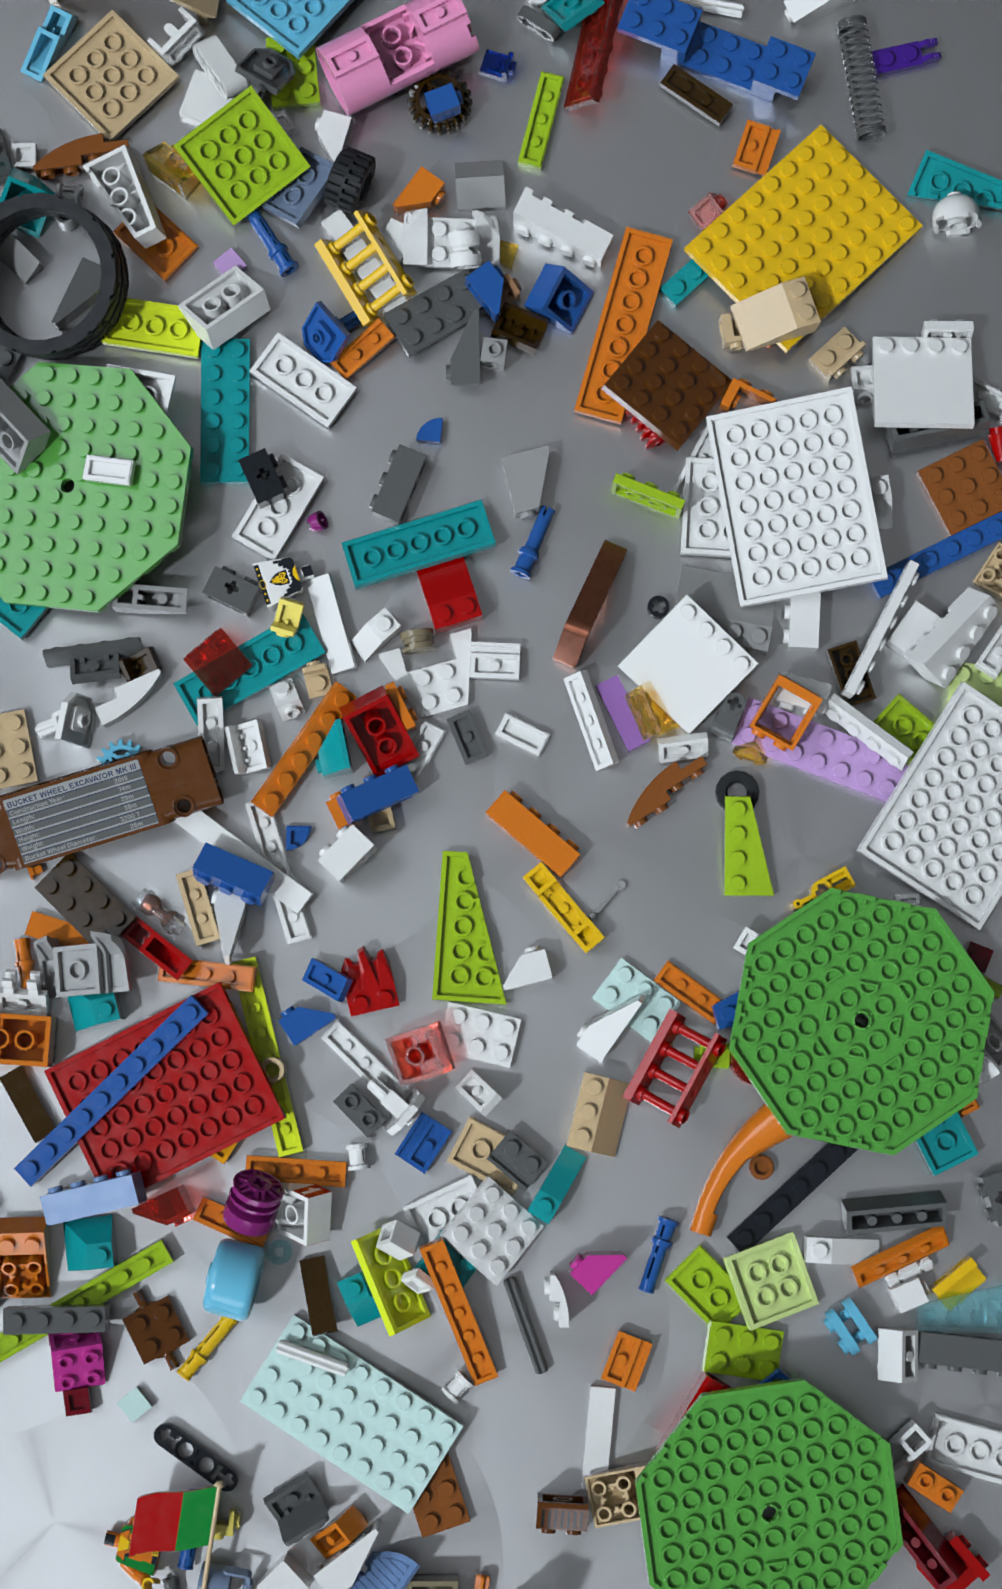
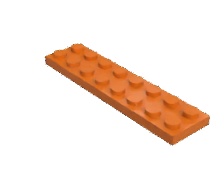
M626 227L574 408L575 413L621 425L625 408L601 388L648 331L673 239Z

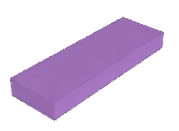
M618 675L595 685L627 751L630 752L650 742L651 740Z

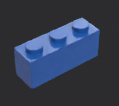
M398 764L384 770L386 774L377 777L376 774H373L363 779V784L357 787L351 784L340 790L341 794H339L336 800L348 825L410 799L419 792L407 764L400 768Z
M207 842L192 867L193 876L198 882L204 885H214L224 894L239 896L243 902L249 905H254L255 903L261 906L274 882L273 871Z

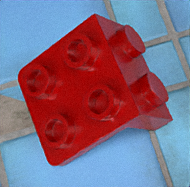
M952 1530L944 1536L968 1567L956 1581L944 1589H966L978 1577L984 1582L990 1576L986 1570L989 1565L979 1553L974 1556L970 1552L969 1548L972 1545L962 1533L957 1537ZM916 1562V1567L918 1568V1570L924 1575V1577L930 1582V1584L935 1589H937Z

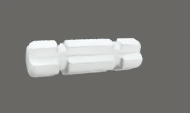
M926 1256L920 1259L919 1262L911 1263L897 1270L898 1272L896 1273L893 1272L886 1275L885 1278L888 1285L894 1287L900 1284L901 1281L905 1282L921 1275L922 1271L932 1270L934 1265L931 1258Z

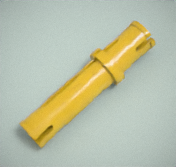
M221 1317L202 1342L190 1351L191 1355L176 1372L189 1382L202 1364L205 1365L208 1362L207 1358L238 1321Z

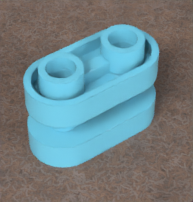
M848 1297L841 1302L845 1309L837 1314L831 1308L824 1313L826 1319L823 1322L831 1333L836 1331L841 1340L837 1343L846 1355L850 1352L854 1356L861 1351L857 1345L859 1342L865 1339L870 1345L878 1339L852 1299ZM849 1318L852 1319L859 1330L853 1335L849 1333L843 1324Z

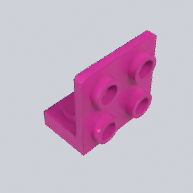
M100 1332L48 1334L55 1392L105 1384Z

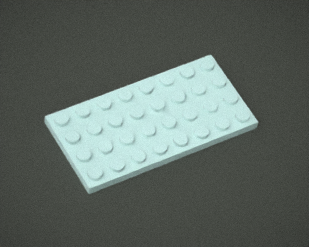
M296 1314L291 1318L240 1400L241 1403L408 1514L413 1509L464 1426L327 1334L313 1337L310 1323ZM280 1340H286L348 1362L350 1364L346 1376H341L276 1352L277 1345Z

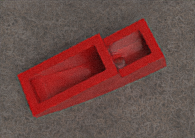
M135 916L138 920L122 937L178 981L193 960L145 921Z

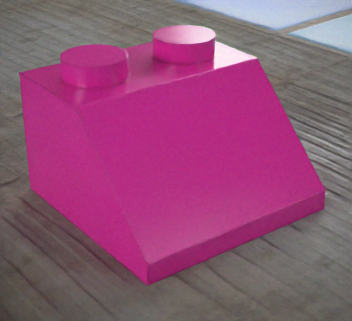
M622 1251L585 1252L583 1255L578 1253L569 1263L571 1267L569 1273L593 1295L621 1266L627 1257Z

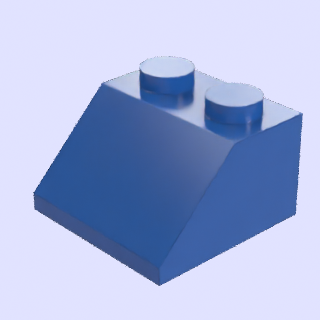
M546 263L524 306L532 313L548 319L550 324L573 334L594 291L565 266Z

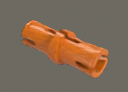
M30 938L13 940L17 961L15 962V967L18 968L20 988L27 989L26 982L30 979V972L34 971L33 965H35V960H32Z

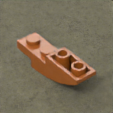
M103 133L89 135L54 149L33 165L36 176L43 180H52L56 176L61 175L76 177L80 173L86 172L83 168L85 163H89L123 145H126L131 150L128 139L106 142Z
M701 756L682 769L675 761L658 774L635 803L627 820V827L630 828L634 825L637 829L648 822L646 817L653 812L659 815L668 809L667 803L671 801V798L667 791L670 790L673 794L684 786L682 782L687 778L691 777L694 780L705 773L703 768L706 767L707 763Z

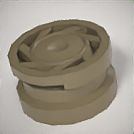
M418 628L400 633V640L403 641L406 647L402 649L403 654H420L435 650L436 644H433L432 640L434 636L433 628Z

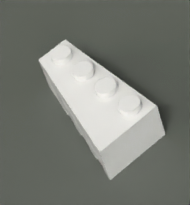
M126 145L83 165L85 171L117 212L130 233L144 248H148L167 238L137 157Z
M526 186L513 211V227L516 228V232L526 237L531 235L537 238V241L544 246L550 247L552 245L557 247L562 254L568 257L574 255L582 259L581 261L587 266L601 268L613 243L614 235L588 220L578 221V217L568 209H562L561 211L556 209V206L552 204L553 201L545 196L543 199H538L532 195L534 190Z
M968 587L948 607V614L943 618L939 617L933 623L934 628L927 635L922 634L917 639L918 645L913 650L908 649L903 656L924 679L947 688L1001 608L990 595Z

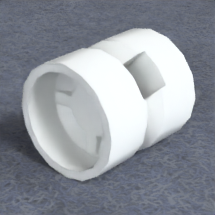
M462 230L448 233V245L453 250L449 254L451 269H471L482 266L481 252L477 250V247L480 246L479 231Z

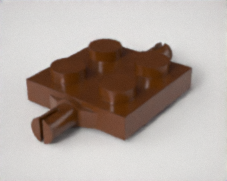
M140 1289L138 1292L141 1299L137 1291L132 1293L139 1307L134 1313L122 1318L143 1364L145 1365L154 1359L164 1357L170 1371H172L174 1367L171 1360L175 1368L180 1366L173 1352L179 1346L189 1342L190 1339L169 1296L167 1295L157 1301L148 1302L143 1289Z

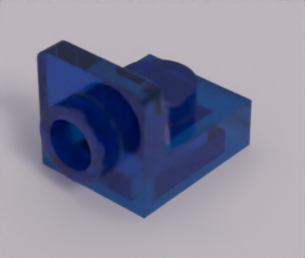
M486 49L479 75L507 83L509 75H514L517 62L514 61V52L509 51V54L505 55Z

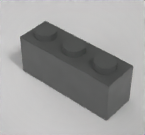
M399 444L397 450H392L388 460L391 466L388 473L383 472L379 481V485L382 486L378 495L374 494L369 508H372V515L396 526L402 523L427 463L426 454Z

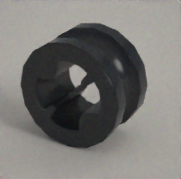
M654 596L648 602L647 611L652 618L662 619L667 615L670 605L665 597ZM656 601L658 604L663 603L665 607H663L662 610L664 612H653V603Z

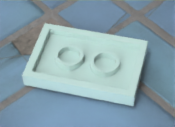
M623 958L619 960L592 997V999L610 1011L641 994L644 995L643 1003L627 1025L650 1042L655 1037L669 1009L676 1011L681 1004L679 1000Z

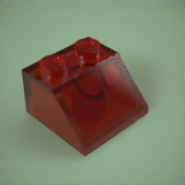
M184 1184L131 1209L133 1214L166 1226L174 1223L175 1227L191 1220L190 1214L196 1212Z

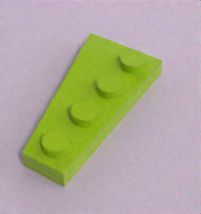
M725 796V896H774L750 796Z

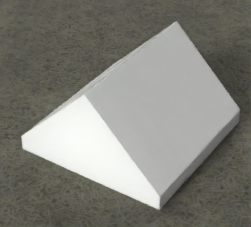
M287 1551L261 1576L257 1589H310L312 1576Z

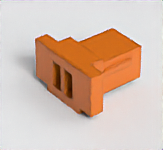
M41 865L27 867L31 880H34V876L43 873Z

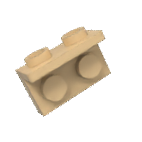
M844 326L809 359V363L828 382L833 377L838 379L847 371L845 367L851 361L856 363L865 354L863 350L866 343L864 341L859 342Z

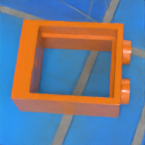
M778 673L749 723V726L753 728L751 732L762 739L765 736L774 740L773 745L782 751H786L787 748L793 751L823 698L783 674ZM779 686L810 703L790 740L759 723Z

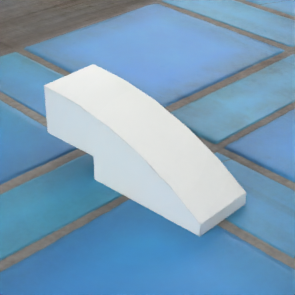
M160 669L154 670L114 688L117 698L95 707L102 726L108 728L138 709L160 684L164 677Z

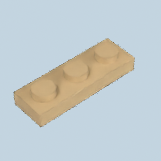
M193 870L176 874L196 946L220 940L206 885L201 884L195 879Z

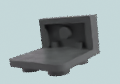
M307 1471L263 1498L264 1504L278 1522L282 1540L286 1546L301 1541L304 1536L315 1529H320L329 1520L322 1492Z

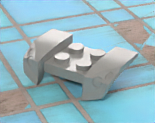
M90 931L91 937L95 942L93 944L61 947L59 938L44 936L34 942V949L41 971L42 990H48L49 998L132 991L130 960L122 939L115 935Z

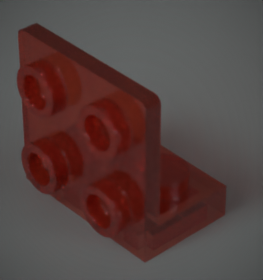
M221 627L182 658L214 696L221 693L252 667L250 661Z

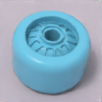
M225 1238L219 1242L206 1277V1289L203 1298V1308L205 1311L238 1321H245L249 1318L265 1263L266 1251L261 1246L231 1238Z

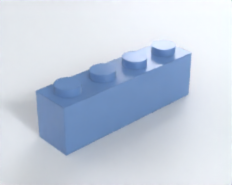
M130 1168L116 1172V1177L108 1178V1174L94 1177V1182L86 1184L85 1180L70 1183L71 1188L63 1189L62 1185L48 1188V1193L40 1196L46 1225L63 1223L138 1205L147 1201L141 1171L132 1173Z

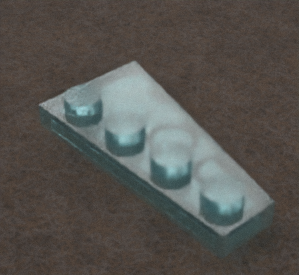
M1002 1285L929 1301L916 1307V1330L1002 1333Z

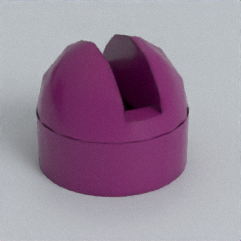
M322 511L312 513L307 519V524L310 523L311 525L309 529L313 532H320L328 528L327 518Z

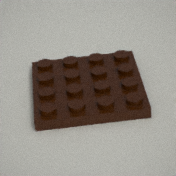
M657 320L601 389L678 451L725 393L732 379L662 322Z

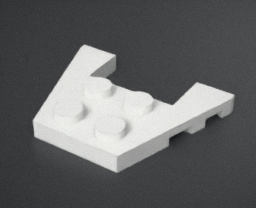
M471 628L450 634L456 659L406 672L400 648L379 653L380 660L398 686L401 685L408 701L421 719L468 706Z

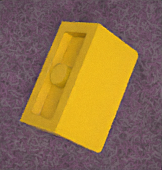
M966 1255L931 1284L929 1288L947 1310H951L986 1281V1277L978 1269L972 1257Z

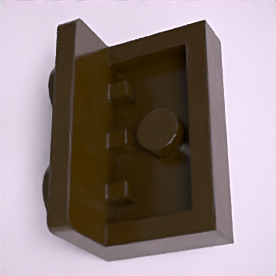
M505 302L499 320L496 322L490 337L508 340L509 345L536 355L546 335L549 320L517 305Z

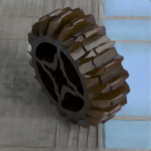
M440 70L438 75L433 73L428 78L421 79V82L413 83L415 89L409 90L411 98L407 99V103L411 106L409 114L414 115L413 122H420L419 127L421 130L428 126V133L430 134L433 133L434 129H437L438 135H442L443 129H446L447 133L450 134L452 126L459 130V122H467L465 115L471 114L469 107L473 105V101L469 98L471 90L466 89V81L460 82L459 74L452 78V71L449 70L446 75H443L442 70ZM452 83L454 90L459 89L463 99L461 114L434 124L427 106L421 107V99L424 93Z

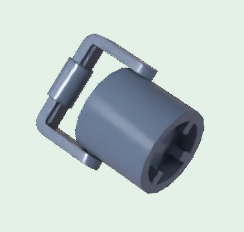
M203 1561L197 1589L202 1587L205 1561ZM210 1562L206 1589H230L232 1576L245 1579L242 1589H253L252 1572L249 1569Z

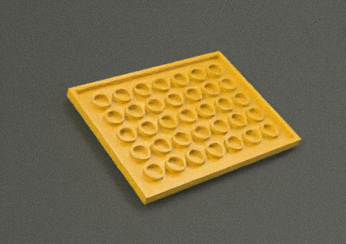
M820 125L685 246L684 251L735 303L780 283L805 276L820 321H822L920 231L923 225L851 153ZM806 335L776 344L787 353Z

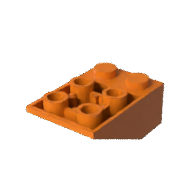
M44 1216L0 1218L1 1299L51 1297L50 1226L46 1225Z

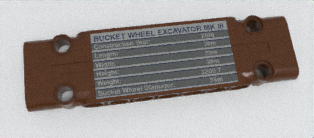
M198 736L176 744L166 745L156 750H145L0 795V860L2 861L0 874L11 869L16 871L160 827L175 821L176 818L188 817L193 813L224 804L223 794L204 738ZM166 751L172 752L175 755V762H166L163 758V753ZM179 800H189L191 808L189 810L182 809L179 805Z

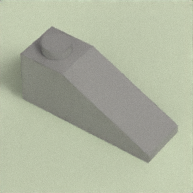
M135 584L123 595L116 597L112 601V608L116 612L134 614H186L189 589Z

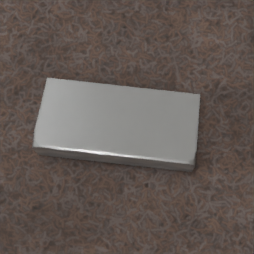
M10 233L0 246V259L27 284L43 269V266Z

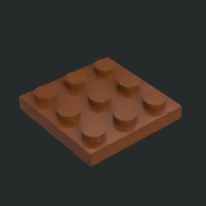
M983 439L916 472L949 537L1002 511V475Z

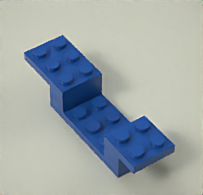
M628 0L618 24L617 32L661 48L660 60L675 64L678 67L770 102L773 101L776 92L798 100L814 61L815 52L770 36L767 46L732 34L701 22L703 10L678 0Z

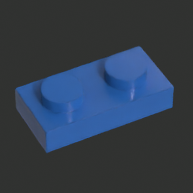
M311 958L302 981L334 1000L344 1002L353 979L321 960Z

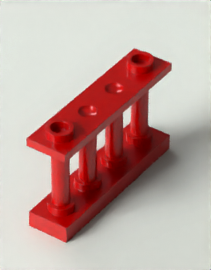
M669 1009L622 1097L638 1106L641 1101L645 1100L670 1114L667 1122L680 1128L688 1120L689 1110L717 1058L724 1053L727 1039L717 1033L713 1035L712 1039L685 1025L686 1017ZM681 1034L706 1048L700 1061L673 1048V1042L677 1035ZM669 1056L695 1070L688 1084L661 1070V1064L665 1057ZM657 1078L682 1092L676 1106L649 1092V1086L653 1079Z

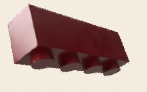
M902 1483L896 1487L903 1545L937 1589H944L956 1581L968 1567Z

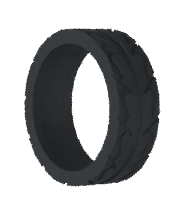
M46 193L23 194L20 198L16 196L0 203V246L10 233L30 220L45 216H61L73 219L87 231L95 244L100 258L101 281L93 307L87 316L70 331L45 340H29L17 335L5 324L0 316V345L28 357L44 360L68 359L70 356L72 358L88 352L102 342L105 337L104 335L107 336L112 331L125 308L129 289V273L121 243L110 227L98 216L64 197Z

